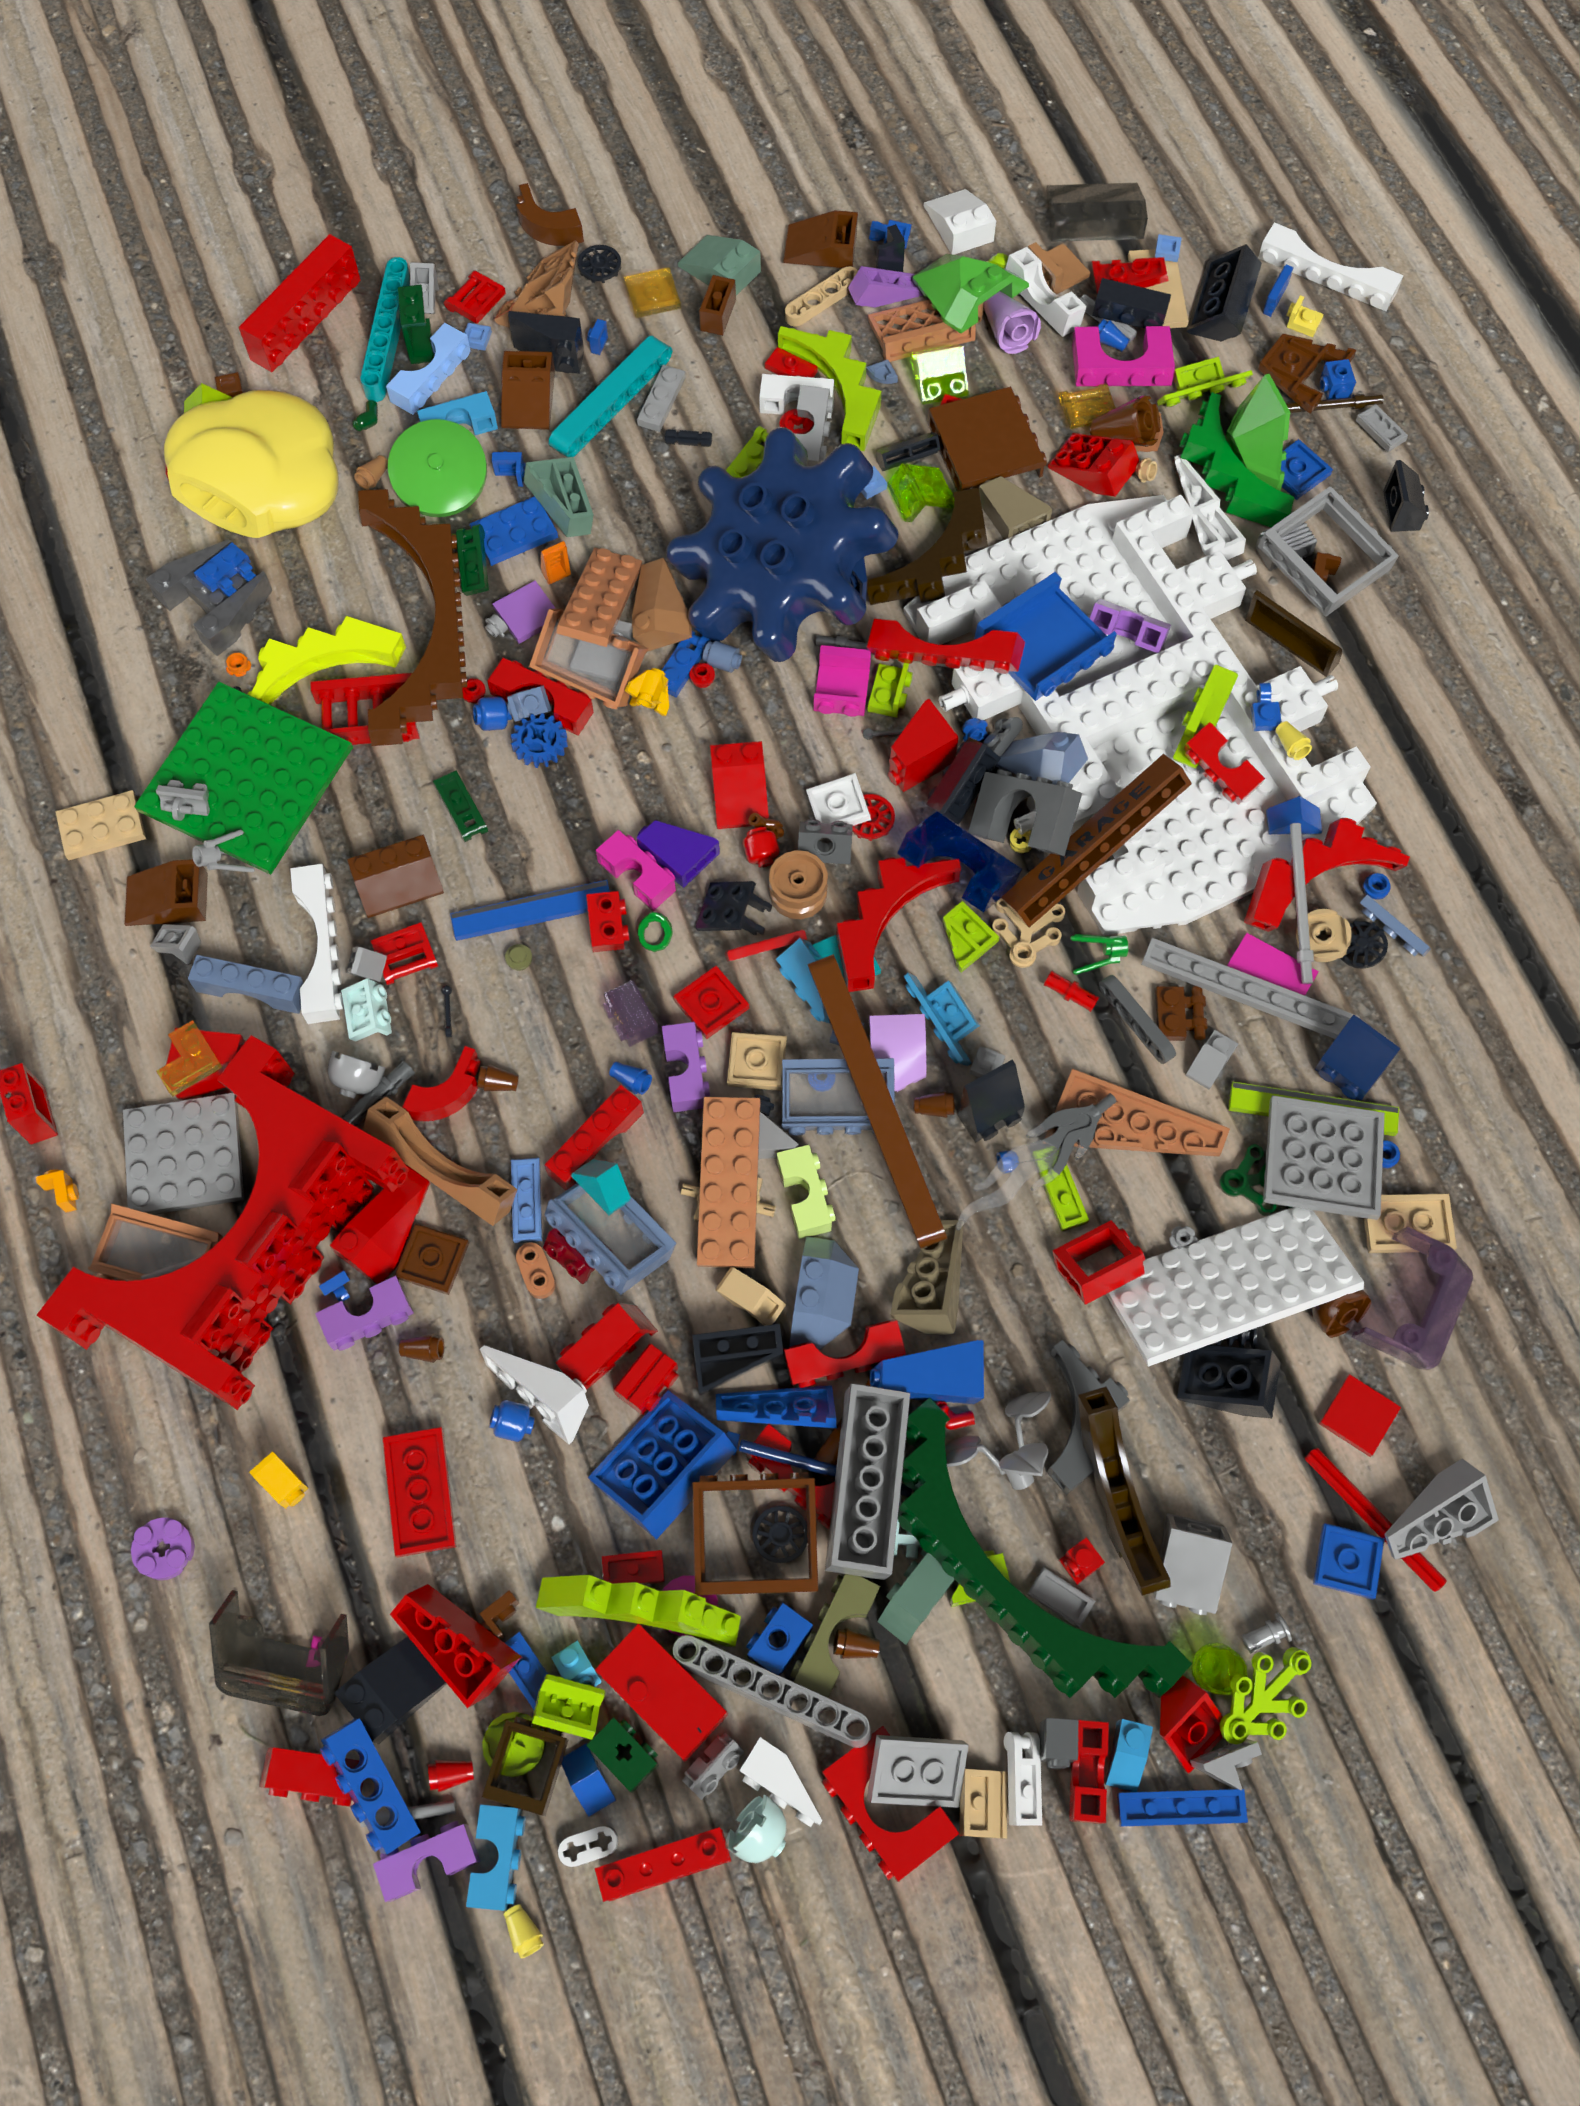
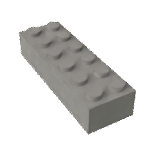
M851 1384L845 1391L825 1571L882 1580L892 1575L910 1393Z

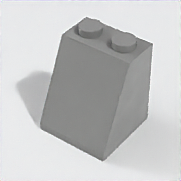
M1170 1513L1166 1514L1159 1556L1170 1577L1171 1587L1154 1592L1155 1599L1159 1600L1160 1604L1176 1608L1177 1605L1189 1607L1191 1612L1199 1615H1207V1612L1216 1614L1232 1548V1541L1226 1527Z

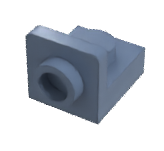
M544 685L517 692L507 697L508 711L513 716L515 722L520 721L522 718L530 717V714L535 716L551 711Z

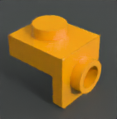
M49 1170L44 1175L36 1177V1183L43 1190L54 1189L56 1204L65 1213L77 1210L75 1200L79 1199V1192L72 1178L64 1170Z

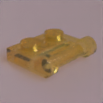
M1107 384L1099 385L1098 388L1071 393L1063 391L1059 393V402L1064 409L1070 429L1090 426L1094 418L1116 408Z

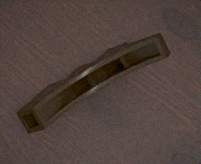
M979 488L954 492V509L951 520L942 536L922 556L903 568L867 580L870 605L920 596L921 603L945 597L943 577L967 572L964 551L988 547Z
M1107 1386L1079 1394L1078 1402L1083 1446L1094 1466L1096 1492L1107 1512L1109 1537L1119 1557H1123L1141 1596L1171 1587L1170 1577L1151 1537L1129 1470L1120 1429L1118 1407Z

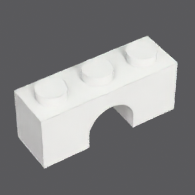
M762 374L760 413L783 415L786 404L798 400L800 385L830 389V396L834 398V379ZM828 412L827 418H831L832 413Z

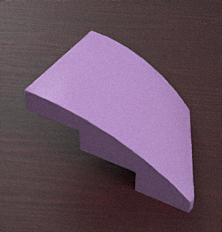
M925 1014L870 1016V1043L875 1058H894L895 1091L898 1092L908 1084L924 1079L926 1077ZM882 1073L887 1085V1073Z

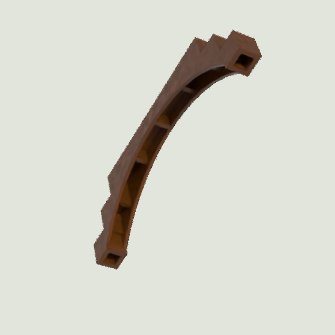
M388 489L358 491L362 527L369 526L399 545L412 558L427 580L435 601V621L431 639L417 668L390 698L375 709H368V731L371 746L403 744V733H407L408 722L433 721V710H438L437 700L463 698V688L467 687L466 672H461V667H466L465 651L460 652V647H465L464 633L458 629V627H463L462 611H457V607H462L461 592H456V588L460 587L459 572L454 571V568H459L458 553H453V549H458L456 534L451 533L450 524L426 525L425 516H420L419 506L395 507V500L389 498Z

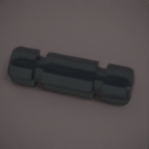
M668 429L665 432V443L675 445L677 442L678 445L698 446V444H701L703 447H710L712 445V433L702 432V434H699V431L686 430L676 432V430Z

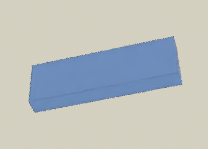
M540 1159L511 1160L512 1186L517 1188L512 1204L514 1243L543 1241Z

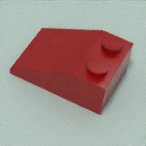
M762 741L710 745L717 829L752 827L748 819L753 813L769 819Z

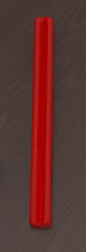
M1314 1448L1308 1453L1305 1460L1381 1538H1385L1384 1534L1393 1524L1318 1448ZM1420 1552L1401 1558L1432 1591H1439L1446 1584V1578Z

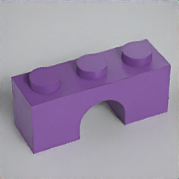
M1103 599L1095 602L1090 619L1106 635L1115 631L1117 635L1133 640L1136 646L1155 653H1159L1163 649L1171 628L1169 623Z
M695 1022L662 1026L667 1062L678 1060L688 1065L687 1070L683 1074L669 1077L673 1112L702 1109L704 1097H710L709 1083L702 1080V1073L707 1072L705 1056L699 1057L698 1048L703 1047L702 1032L696 1031Z
M396 1276L369 1288L373 1296V1306L368 1313L362 1316L351 1315L343 1301L315 1313L326 1341L334 1351L337 1349H348L355 1344L354 1341L363 1337L370 1338L376 1336L382 1331V1328L390 1324L399 1325L408 1320V1316L414 1314L404 1289Z
M458 1821L441 1827V1834L429 1838V1835L425 1834L411 1840V1847L401 1852L396 1848L387 1855L380 1854L381 1860L373 1863L385 1902H392L421 1889L417 1870L422 1860L426 1857H437L442 1862L446 1875H453L480 1863L481 1861L469 1826L467 1824L459 1825Z

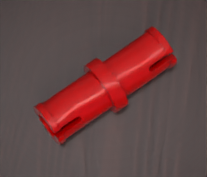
M1053 970L1044 983L1045 987L1047 986L1063 995L1064 1000L1068 1002L1071 1000L1089 1010V1012L1092 1011L1099 999L1098 996L1079 987L1078 982L1074 981L1072 983Z

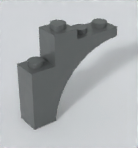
M1061 1340L1053 1347L1050 1354L1058 1363L1069 1387L1072 1401V1425L1064 1451L1047 1473L1067 1496L1094 1473V1466L1083 1446L1078 1395L1107 1386L1118 1407V1413L1126 1407L1130 1399L1127 1397V1390L1118 1381L1114 1382L1109 1378L1101 1385L1099 1382L1100 1377L1096 1371L1090 1366L1086 1367L1079 1358L1081 1356L1076 1348L1071 1344L1067 1345Z

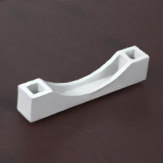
M1275 222L1262 242L1258 259L1282 269L1286 264L1294 267L1292 271L1294 274L1383 311L1388 310L1403 278V275L1384 267L1354 268L1331 262L1312 251L1300 239L1296 231Z
M323 864L290 868L292 892L298 904L314 920L318 936L314 965L308 978L300 988L302 1015L307 1024L340 1020L339 1010L344 1008L342 994L338 993L337 985H341L342 981L339 968L336 969L335 961L339 960V950L337 944L334 945L333 937L337 936V926L335 920H332L331 913L335 912L334 899L330 897L329 889H333L331 873H326Z

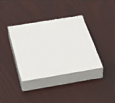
M856 773L806 789L815 819L821 823L843 821L854 826L871 820Z

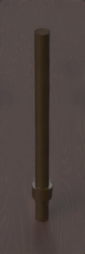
M1353 394L1352 397L1321 400L1313 411L1348 407L1363 409L1365 406L1383 404L1384 398L1382 394L1369 396ZM1296 402L1286 403L1290 413L1306 412Z

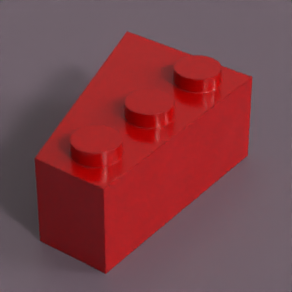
M613 1303L608 1306L602 1313V1319L596 1324L592 1323L582 1331L581 1335L583 1337L575 1344H569L561 1351L560 1355L562 1357L555 1363L562 1372L571 1380L578 1379L588 1389L616 1366L614 1363L626 1351L631 1354L636 1350L637 1347L634 1344L646 1333L652 1337L658 1332L637 1305Z
M275 1747L267 1749L259 1787L268 1788V1795L287 1798L288 1792L301 1793L300 1800L319 1802L320 1796L333 1798L332 1804L348 1807L351 1806V1801H353L349 1793L344 1795L335 1779L339 1774L334 1764L329 1766L326 1763L322 1754ZM345 1758V1763L350 1769H353L358 1765L359 1760ZM363 1780V1782L361 1783V1786H360V1791H361V1793H362V1788H363L364 1780Z

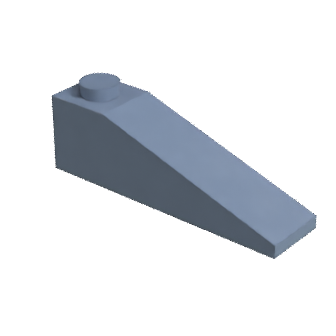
M1053 732L1013 741L1001 756L996 767L1010 773L1031 776L1032 781H1036L1037 777L1052 780V784L1056 785L1057 781L1070 783L1086 763L1088 756L1079 734Z

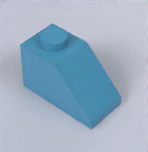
M1125 1719L1117 1721L1105 1785L1137 1792L1148 1758L1152 1726Z

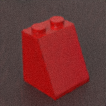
M930 699L924 701L891 747L888 776L893 785H898L903 792L944 770L956 758L958 735Z
M175 1028L163 1081L179 1100L226 1088L217 1081V1078L245 1043L244 1038L241 1034Z

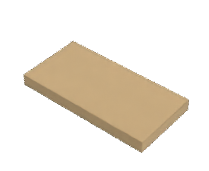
M1156 249L1129 251L1128 261L1130 263L1135 259L1155 258ZM1165 261L1169 281L1147 287V289L1171 294L1163 326H1170V328L1187 327L1189 321L1178 262Z

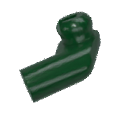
M373 400L366 402V412L359 414L352 422L355 430H367L377 424V402Z

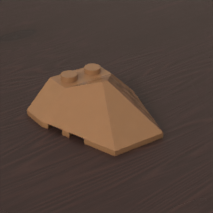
M575 240L543 258L527 276L529 282L525 284L523 289L521 287L516 289L514 293L517 297L509 302H505L494 321L499 325L510 328L509 311L565 316V310L570 303L579 246L578 242Z

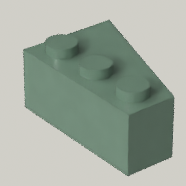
M574 457L526 462L525 485L565 536L574 537L591 534L594 515Z
M924 1550L920 1553L924 1556L921 1562L918 1564L914 1560L904 1573L907 1579L901 1586L897 1582L886 1597L890 1602L877 1621L905 1645H907L918 1627L925 1621L931 1610L955 1581L952 1576L945 1573L941 1564Z

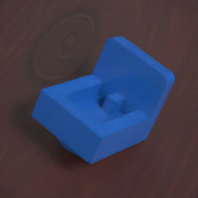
M492 452L495 476H516L518 487H523L526 462H523L522 452Z

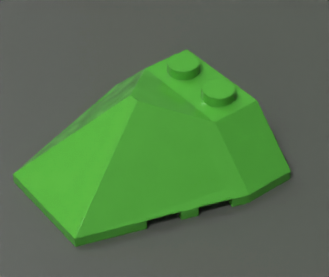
M952 254L943 255L913 276L914 283L923 295L930 299L934 310L939 311L943 322L961 334L978 322V306L1001 291L1013 298L1029 287V282L996 264Z
M1266 374L1240 404L1227 430L1225 439L1234 454L1247 469L1270 486L1281 490L1285 476L1284 471H1281V461L1286 460L1287 454L1285 451L1282 452L1283 441L1288 440L1290 410L1270 374Z

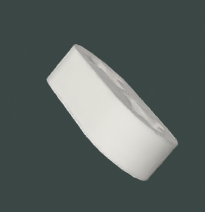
M597 1827L564 1839L559 1845L558 1856L560 1861L566 1866H580L613 1854L618 1846V1836L609 1827ZM604 1832L605 1836L612 1837V1842L608 1844V1850L603 1851L602 1847L591 1849L590 1843L599 1840V1833ZM571 1842L576 1847L586 1845L587 1850L578 1853V1860L573 1861L571 1857H565L564 1851L569 1849V1843Z

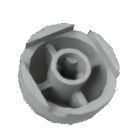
M332 1051L327 1071L331 1083L340 1088L339 1094L355 1098L356 1093L367 1094L381 1082L385 1067L379 1066L378 1070H375L376 1064L344 1054H341L340 1058H338L339 1052Z

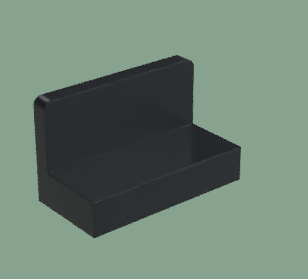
M896 224L887 227V243L877 247V269L903 272L905 240Z

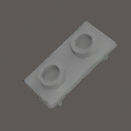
M726 1733L721 1737L718 1735L704 1751L711 1759L707 1764L699 1757L684 1773L686 1776L682 1781L701 1800L716 1789L719 1780L727 1771L733 1769L738 1764L740 1756L744 1753L740 1746Z

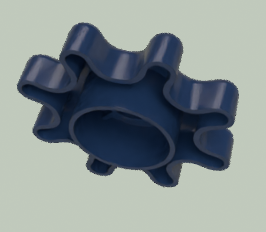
M778 427L767 435L762 463L751 474L735 478L725 469L716 465L709 466L701 472L698 477V487L712 504L711 516L700 531L673 538L667 546L666 554L670 564L688 580L707 578L706 588L692 604L688 613L690 624L702 636L709 638L711 642H720L739 624L753 621L752 635L756 646L774 662H783L789 659L795 652L799 626L809 615L819 611L827 612L844 625H852L862 619L866 612V602L851 584L852 570L861 558L871 554L883 553L893 548L898 540V529L886 513L878 507L854 508L857 496L869 484L873 476L872 465L857 446L850 443L841 444L821 463L807 466L808 454L806 448L791 430Z

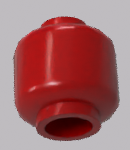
M759 827L746 833L747 836L742 841L747 861L750 864H758L759 868L773 865V860L780 854L775 833L767 830L766 827Z

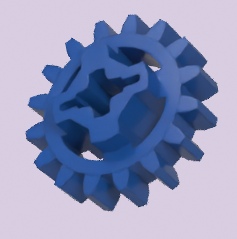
M541 713L539 718H535L533 714H530L531 720L529 721L522 718V726L515 725V733L511 734V745L513 752H516L517 759H524L525 765L534 762L535 768H538L540 763H544L545 767H548V761L550 760L557 763V755L564 756V748L568 747L566 729H563L562 722L558 721L555 723L554 716L545 719L544 713Z

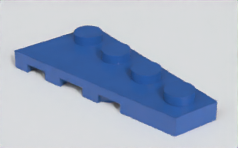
M832 1385L716 1394L717 1420L837 1428Z

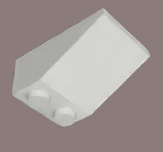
M964 189L924 202V208L952 255L994 242L996 220L987 204L968 190Z

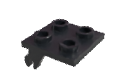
M754 881L710 882L695 929L697 931H734L744 929L753 935H757V933L764 935L765 928L747 918L745 911L747 905L760 912H764L765 909L771 912L772 904L763 901L753 893L756 886Z

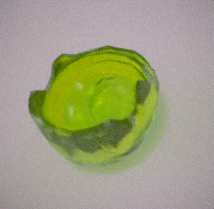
M1219 1642L1208 1643L1202 1646L1193 1656L1192 1675L1196 1683L1210 1693L1232 1695L1230 1686L1232 1677L1236 1674H1242L1247 1677L1248 1672L1245 1661L1235 1650ZM1244 1680L1240 1682L1239 1689L1243 1687Z

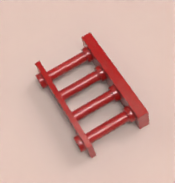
M412 673L312 681V695L316 704H321L322 729L351 742L352 745L371 743L368 725L358 726L357 701L373 699V709L383 703L384 698H390L407 681ZM347 701L348 727L332 729V703ZM408 722L407 733H403V742L420 739L416 722Z
M718 1827L594 1868L603 1902H610L731 1862L729 1850L726 1849L723 1829Z

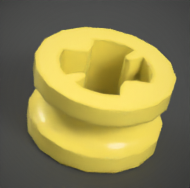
M1020 828L1014 829L1010 835L1011 848L1018 853L1028 852L1032 848L1028 846L1031 831L1029 830L1020 835L1018 833ZM1026 837V842L1017 844V838Z

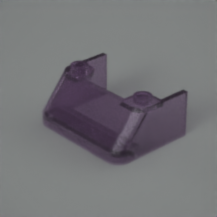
M1406 1227L1394 1233L1392 1239L1426 1254L1427 1264L1430 1269L1440 1274L1421 1324L1418 1326L1408 1323L1400 1326L1396 1330L1393 1339L1368 1327L1354 1331L1351 1337L1418 1369L1428 1370L1435 1368L1442 1359L1472 1284L1473 1273L1471 1268L1452 1247Z

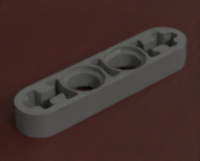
M1109 975L1099 982V988L1104 997L1156 1060L1161 1064H1165L1176 1056L1173 1045L1123 984L1114 975Z

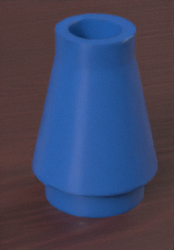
M1103 319L1098 326L1100 343L1123 352L1130 339L1111 320L1108 322Z
M615 1062L609 1072L611 1077L615 1078L633 1094L639 1093L643 1095L649 1089L652 1082V1076L648 1074L646 1069L625 1065L620 1062Z

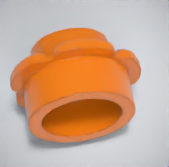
M233 653L226 660V670L230 675L242 677L251 669V662L242 653Z

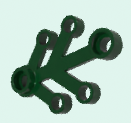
M1253 1144L1246 1150L1245 1158L1237 1169L1226 1170L1221 1175L1219 1185L1226 1195L1231 1197L1242 1195L1257 1205L1261 1215L1270 1216L1275 1211L1277 1205L1268 1203L1272 1209L1265 1210L1262 1206L1265 1203L1263 1202V1196L1251 1188L1252 1186L1259 1185L1264 1188L1266 1163L1258 1174L1247 1175L1253 1163H1258L1264 1155L1262 1147ZM1250 1151H1257L1259 1157L1251 1156ZM1229 1180L1236 1181L1238 1187H1231Z

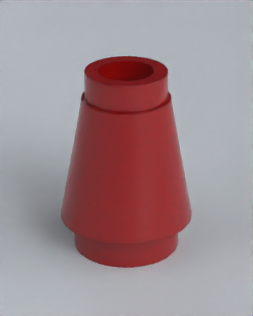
M435 1760V1763L428 1764L430 1790L438 1789V1792L474 1780L472 1761Z

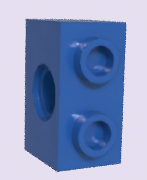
M782 1603L779 1609L775 1606L772 1608L764 1620L768 1624L761 1635L756 1632L746 1646L750 1650L747 1657L751 1661L778 1676H781L813 1629V1624L784 1603ZM774 1632H782L785 1634L787 1641L780 1648L773 1647L769 1643L770 1635Z

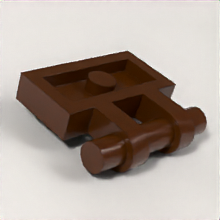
M1157 986L1155 989L1157 1026L1169 1041H1185L1187 1037L1186 1031H1194L1195 1040L1205 1039V1030L1208 1026L1207 1019L1204 1018L1206 997L1203 995L1202 988L1194 986L1192 987V996L1184 997V987ZM1185 1008L1193 1009V1019H1186Z

